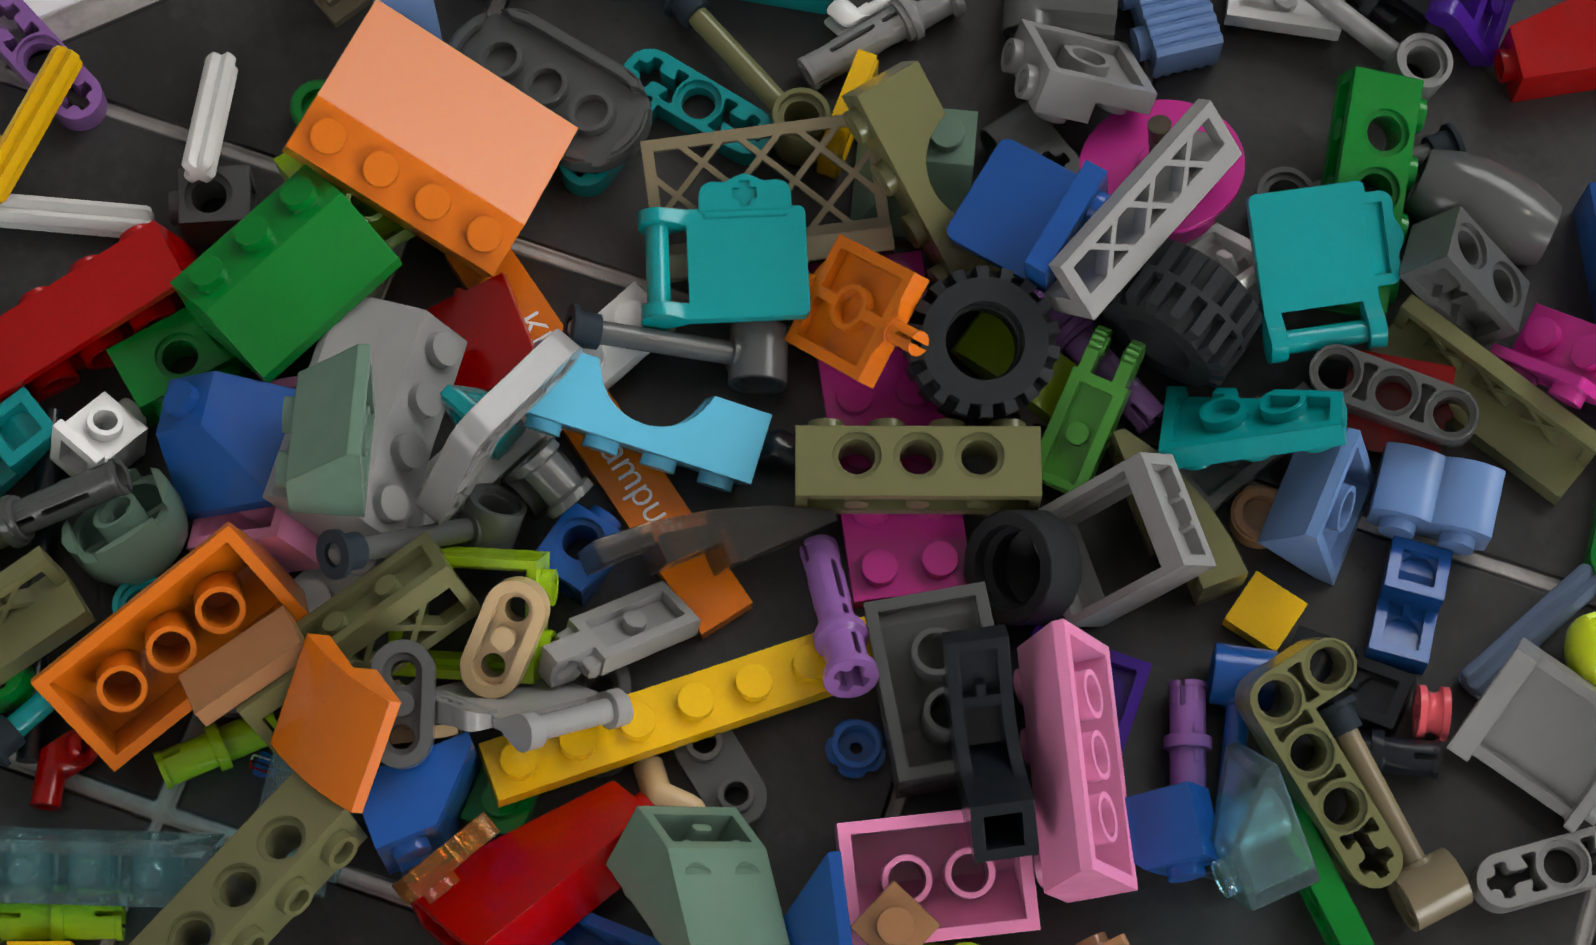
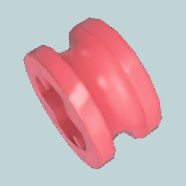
M1417 684L1411 710L1412 737L1414 739H1423L1426 734H1433L1435 739L1446 742L1452 717L1450 687L1440 686L1437 692H1430L1427 685Z

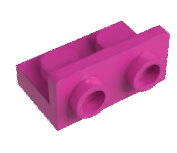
M1536 303L1512 349L1496 343L1492 344L1489 350L1492 354L1535 386L1538 383L1550 388L1548 394L1556 400L1575 409H1581L1584 402L1596 406V324Z

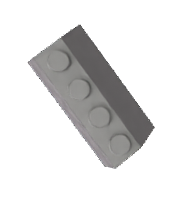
M370 296L364 298L318 340L309 367L357 344L371 345L376 412L365 517L289 513L286 489L276 488V460L262 498L318 536L330 529H339L344 533L356 531L363 536L405 529L445 413V408L440 399V392L448 384L454 385L468 342L425 309ZM291 434L284 435L279 450L289 451Z

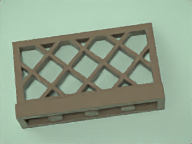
M843 114L640 141L649 208L661 207L660 188L672 197L665 206L666 208H674L679 202L688 210L698 209L684 198L683 195L703 169L720 182L728 181L729 178L710 165L709 161L722 144L738 142L756 156L744 172L745 174L752 175L760 163L764 162L789 181L788 185L791 192L796 187L823 207L809 227H806L808 264L824 262L839 234L880 255L893 254L895 250L887 195L880 188L873 175L871 166L877 162L868 145L867 151L854 168L826 148L839 129L848 128ZM829 130L820 143L808 134ZM797 135L815 149L795 176L767 156L781 136ZM770 138L762 150L749 142L751 140ZM711 146L703 158L690 149ZM679 150L698 165L678 191H675L657 177L654 153ZM820 154L848 174L828 201L800 181ZM868 160L872 182L859 173ZM854 179L874 194L877 218L852 221L833 205ZM828 212L841 221L839 223L819 225ZM687 243L669 245L670 283L688 281Z

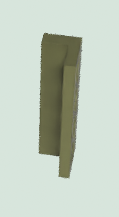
M1413 294L1402 304L1393 323L1388 328L1387 346L1370 350V352L1456 367L1453 385L1469 392L1477 401L1480 412L1478 425L1470 442L1553 505L1558 503L1596 455V431ZM1449 404V409L1453 412L1454 416L1452 421L1446 424L1455 431H1460L1468 423L1467 414L1458 405Z
M425 531L297 621V625L304 639L307 633L330 635L354 668L370 669L372 660L377 651H372L375 640L387 631H404L402 639L417 642L428 650L478 615L482 607L454 572L438 544ZM448 588L459 599L457 603L440 615H424L427 603ZM408 662L397 665L393 674L407 665ZM295 667L236 707L243 719L277 756L279 754L270 744L275 729L265 717L283 705Z
M40 546L0 572V686L96 621L70 576ZM40 572L46 575L30 587L18 589L22 584Z

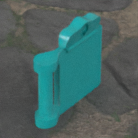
M743 173L725 182H708L702 185L698 195V209L684 210L650 207L638 211V231L645 235L647 303L640 307L641 325L643 327L667 330L688 324L800 320L809 317L810 291L805 210L802 206L792 205L790 187L785 181L779 179L761 180L750 174ZM686 231L689 303L671 302L669 235Z
M1349 181L1249 196L1246 199L1245 205L1260 312L1263 317L1262 339L1267 362L1269 364L1287 362L1289 354L1321 350L1323 347L1333 344L1345 346L1364 344L1367 350L1386 347L1388 343V326L1381 305L1378 286L1394 284L1400 279L1398 276L1401 267L1399 255L1404 241L1402 228L1393 215V202L1390 195L1380 190L1365 192L1362 182ZM1359 302L1360 320L1286 330L1281 314Z

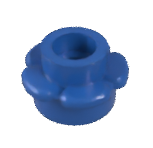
M857 719L843 720L834 727L833 737L828 738L826 741L825 753L829 763L836 765L838 772L847 778L859 779L864 777L868 771L876 772L882 766L886 757V750L882 747L884 735L879 727L872 722ZM852 744L861 745L862 751L859 754L852 753L850 750Z

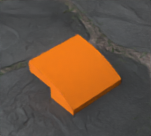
M307 633L270 744L289 767L319 793L350 813H363L401 701L377 669L354 668L330 635Z

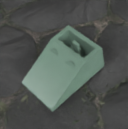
M636 807L606 865L623 888L626 897L632 901L652 930L653 936L661 945H790L767 850L736 807Z

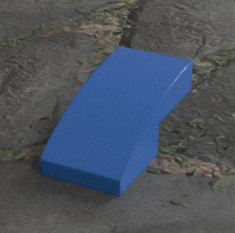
M1394 535L1376 599L1364 657L1423 676L1429 663L1438 612L1444 602L1453 551Z

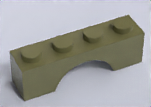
M902 61L844 94L842 98L849 109L843 113L847 127L857 142L860 144L866 142L877 163L873 164L871 169L877 183L887 196L890 197L894 194L905 214L899 218L903 232L915 248L918 249L922 246L932 267L927 269V275L932 286L938 280L942 281L950 273L962 268L965 272L973 270L975 266L989 265L990 271L999 272V268L956 246L948 239L947 226L955 213L947 208L935 194L926 168V156L930 138L946 113L919 61Z

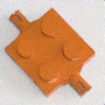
M839 234L826 260L814 274L808 272L810 291L809 317L794 320L784 340L873 389L895 346L915 357L922 355L926 351L912 343L911 339L928 346V334L907 323L930 280Z

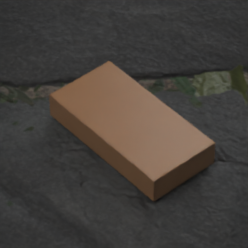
M284 605L178 676L194 714L205 726L212 724L296 667L305 639L295 618Z

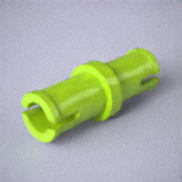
M272 712L265 719L275 729L277 721ZM241 717L217 727L215 722L208 726H203L205 733L160 752H153V755L169 790L177 784L220 767L222 772L234 767L232 761L265 748L268 745Z
M53 896L52 902H0V943L3 941L102 939L124 941L126 930L125 927H122V925H126V905L124 899L99 902H69L67 896Z

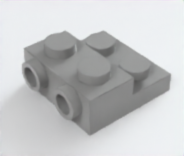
M1021 19L1015 37L1007 40L1002 51L1001 70L1015 76V96L1019 99L1028 100L1033 112L1038 117L1052 123L1062 124L1068 119L1088 124L1095 104L1113 114L1124 115L1129 110L1149 115L1158 95L1125 42Z

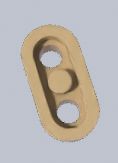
M523 576L507 578L492 588L485 598L460 659V674L464 684L471 692L487 699L503 697L515 689L525 676L550 616L549 597L544 588L533 579ZM513 597H520L528 603L529 614L527 617H519L513 613L510 606ZM496 653L504 659L505 671L503 673L494 672L489 668L487 664L488 654Z

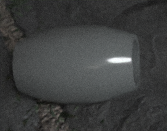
M1431 149L1428 152L1404 204V209L1417 222L1461 205L1513 264L1535 266L1542 257L1553 236L1563 208L1538 183L1509 166L1480 155L1443 149Z

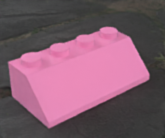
M1064 618L1054 620L1017 647L1019 668L1014 671L1013 684L1016 696L1024 707L1026 728H1023L1020 732V746L1026 763L1030 765L1031 790L1035 800L1039 854L1033 857L1035 876L1039 885L1044 888L1045 894L1066 903L1137 891L1138 884L1125 803L1127 793L1109 647Z

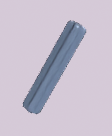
M1584 563L1574 569L1462 670L1458 676L1461 686L1472 697L1479 699L1523 637L1537 647H1540L1596 596V575L1593 572V568Z

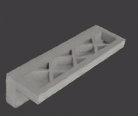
M1197 99L1048 264L1057 280L1044 295L1055 311L1095 320L1242 155L1211 100ZM1202 125V126L1204 127V129H1205L1206 132L1197 131V130H1198V129L1200 128V126Z

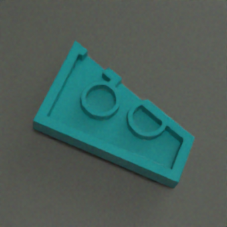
M1167 386L1158 452L1161 454H1173L1178 469L1200 470L1211 464L1237 460L1257 462L1265 460L1272 455L1300 451L1319 453L1334 446L1346 445L1347 407L1343 391L1274 389L1260 399L1240 398L1237 388L1216 387L1212 393L1213 397H1189L1187 387Z

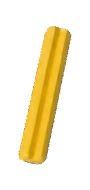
M56 45L50 50L0 138V204L7 201L83 66L80 56L71 49Z

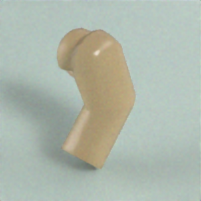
M652 756L640 760L634 765L633 770L640 793L648 797L655 806L706 807L704 802L694 794L670 784L662 758Z

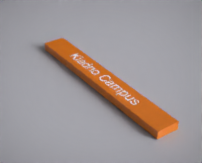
M510 248L494 276L502 272L507 275L533 343L541 339L544 340L558 328L563 332L562 322ZM445 254L447 264L465 290L492 278L481 277ZM607 390V393L611 400L620 409V407L618 406L610 392ZM566 429L561 431L660 579L665 581L671 590L701 619L698 635L702 640L753 608L752 600L664 472L639 464L642 456L641 453L619 447L617 456L601 453L582 446L585 435Z

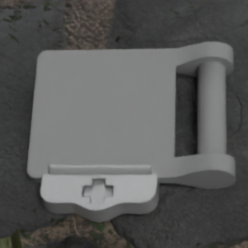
M540 678L535 684H519L503 697L487 699L471 692L463 680L436 687V724L453 726L467 732L495 728L504 734L517 751L522 753L543 747L546 740L599 725L611 730L630 724L633 719L634 711L631 700L619 688L597 692L573 682L550 688Z

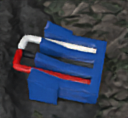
M261 750L259 755L253 754L251 756L248 767L254 769L252 774L256 777L275 780L282 759ZM254 756L258 757L257 761L253 760Z

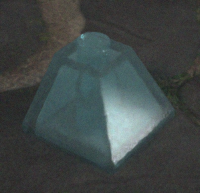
M1238 741L1227 745L1211 833V843L1218 860L1211 863V869L1219 889L1226 898L1233 897L1249 910L1255 911L1321 881L1278 764Z

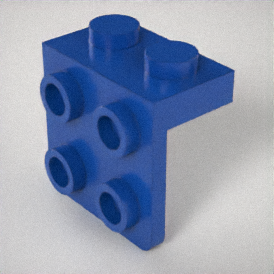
M1004 139L994 149L948 224V239L956 246L999 269L1005 268L1014 271L1013 277L1022 282L1027 278L1037 286L1035 289L1045 293L1057 280L1048 264L1111 196L1108 194V171L1086 160L1078 174L1012 139Z

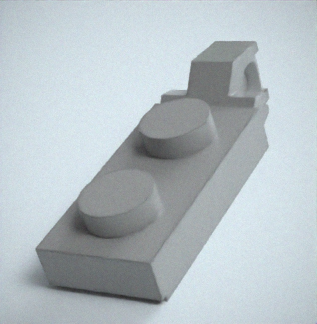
M662 580L569 618L567 628L556 635L557 639L542 646L541 651L543 653L536 672L550 688L572 682L581 673L588 679L596 678L599 674L601 676L696 636L701 619Z

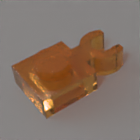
M484 812L481 813L392 885L393 889L407 906L422 895L432 904L460 881L453 870L500 831Z

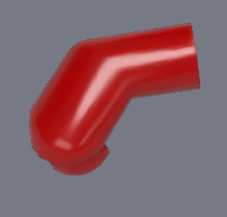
M74 729L66 732L41 749L30 799L31 807L43 811H60L66 780L96 760L98 754Z

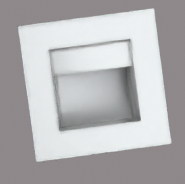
M104 391L66 422L60 419L52 425L50 459L71 477L108 462L113 457L119 458L128 468L145 455L148 433L146 417H143L137 404L132 400L122 398L117 402Z

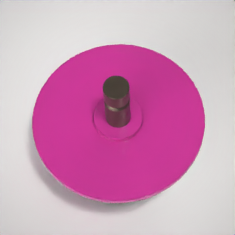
M1155 100L1149 115L1129 110L1124 115L1111 114L1095 127L1085 141L1079 158L1080 169L1084 162L1088 160L1107 170L1108 194L1112 195L1188 111L1193 103L1179 100ZM1225 120L1223 122L1238 145L1242 155L1168 237L1170 240L1186 244L1203 235L1215 223L1217 217L1231 205L1241 189L1245 175L1244 151L1237 134ZM1201 125L1200 128L1197 130V131L1206 132L1205 129H1204V127H1203L1202 125Z

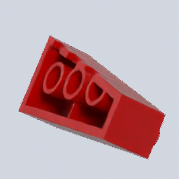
M153 220L150 223L138 224L127 229L119 237L118 243L102 253L79 259L69 268L68 274L49 286H40L25 293L19 299L17 306L0 316V404L23 386L28 389L39 404L79 384L80 376L78 371L84 368L98 370L113 367L114 364L106 349L186 307L170 282L201 256L200 251Z

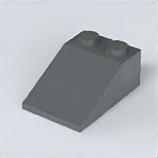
M985 581L863 603L865 622L869 632L870 653L877 663L879 671L876 690L896 799L957 788L943 684L945 667L942 632L994 625Z

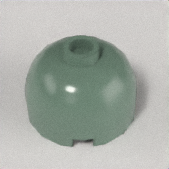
M150 467L153 475L141 476L136 468L128 469L133 487L130 494L119 496L83 511L73 527L66 519L62 527L61 543L79 566L94 580L114 587H119L122 583L139 585L145 580L161 576L179 558L189 536L187 511L180 495L159 469Z

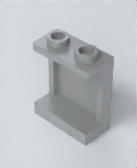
M1523 637L1457 729L1446 748L1466 762H1468L1472 755L1562 816L1565 819L1563 827L1574 834L1583 820L1593 826L1596 824V686Z

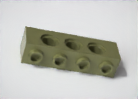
M817 418L810 420L807 425H796L795 514H994L1001 510H1038L1042 499L1041 426H1026V423L1019 419H999L992 421L990 426H965L964 421L953 418L936 419L931 421L929 426H905L903 421L894 418L875 419L870 421L868 426H844V422L839 419ZM856 454L866 457L871 462L872 467L865 473L852 474L843 469L840 462L845 457ZM910 455H921L932 463L933 468L924 474H913L908 472L901 462ZM972 455H981L991 461L994 469L986 474H974L964 467L962 461Z
M294 771L129 945H205L207 943L208 945H268L293 917L301 914L309 906L314 894L338 869L343 868L353 859L358 847L368 837L349 811L319 793ZM295 849H298L293 855L286 858L289 853H291ZM253 896L252 899H251L249 902H247L246 904L242 905V903H243L246 899H248L249 897Z

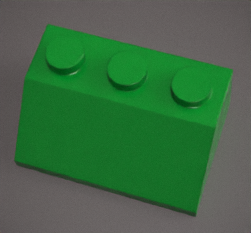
M304 164L175 277L170 284L198 325L264 382L270 383L403 264L394 251L343 193L307 164Z

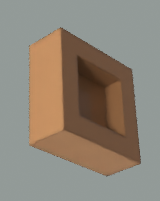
M893 880L855 920L850 928L867 945H923L941 924Z

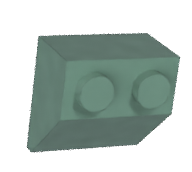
M357 344L298 372L295 396L284 397L282 433L291 434L289 451L278 450L275 483L276 488L286 489L289 513L365 517L376 412L370 344Z

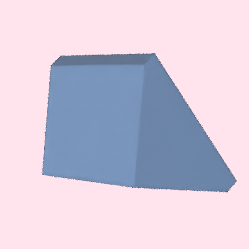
M1347 428L1346 445L1334 446L1319 453H1308L1305 451L1293 453L1257 540V543L1307 574L1332 586L1335 584L1375 483V476L1360 430Z

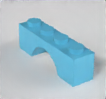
M543 339L535 342L532 350L536 348L543 341ZM581 353L568 373L524 415L527 417L524 427L553 437H559L562 428L585 435L582 446L617 456L619 447L641 453L642 456L639 464L645 467L674 474L678 465L699 472L697 483L731 493L733 484L748 485L752 483L772 414L713 396L704 399L690 416L675 425L665 427L646 425L628 417L611 400L603 383L600 358Z

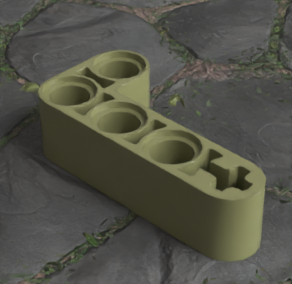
M1308 637L1293 644L1243 677L1235 690V704L1239 714L1292 801L1299 803L1309 815L1342 879L1367 888H1383L1391 885L1399 877L1403 868V853L1391 830L1316 709L1345 690L1353 682L1357 673V659L1354 651L1342 640L1337 638ZM1321 648L1330 654L1333 661L1332 672L1323 682L1317 681L1312 676L1310 670V660L1313 654ZM1272 681L1279 687L1281 692V704L1273 714L1266 715L1259 707L1258 693L1265 683ZM1306 735L1313 744L1314 755L1308 765L1299 769L1291 759V746L1299 736ZM1339 788L1345 796L1346 808L1338 820L1331 822L1324 813L1323 802L1331 790ZM1352 833L1356 840L1343 838L1341 836ZM1360 845L1375 848L1376 850L1369 858L1370 864L1373 867L1371 870L1359 868L1358 864L1365 859V854Z

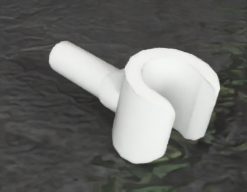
M834 0L827 8V14L830 17L824 21V24L837 36H840L888 8L887 2L890 0H873L869 3H864L858 8L849 0Z

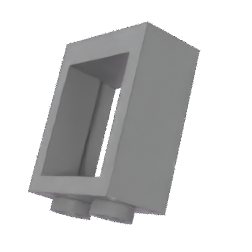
M1139 452L1038 509L1049 511L1064 520L1077 539L1082 557L1081 584L1073 604L1063 613L1066 620L1076 627H1103L1217 566L1173 454ZM1133 494L1161 567L1105 597L1077 524Z

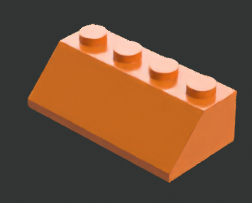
M227 522L31 679V685L115 772L192 711V707L178 677L180 674L282 605L291 613L296 622L309 614L305 592L264 546L230 522Z

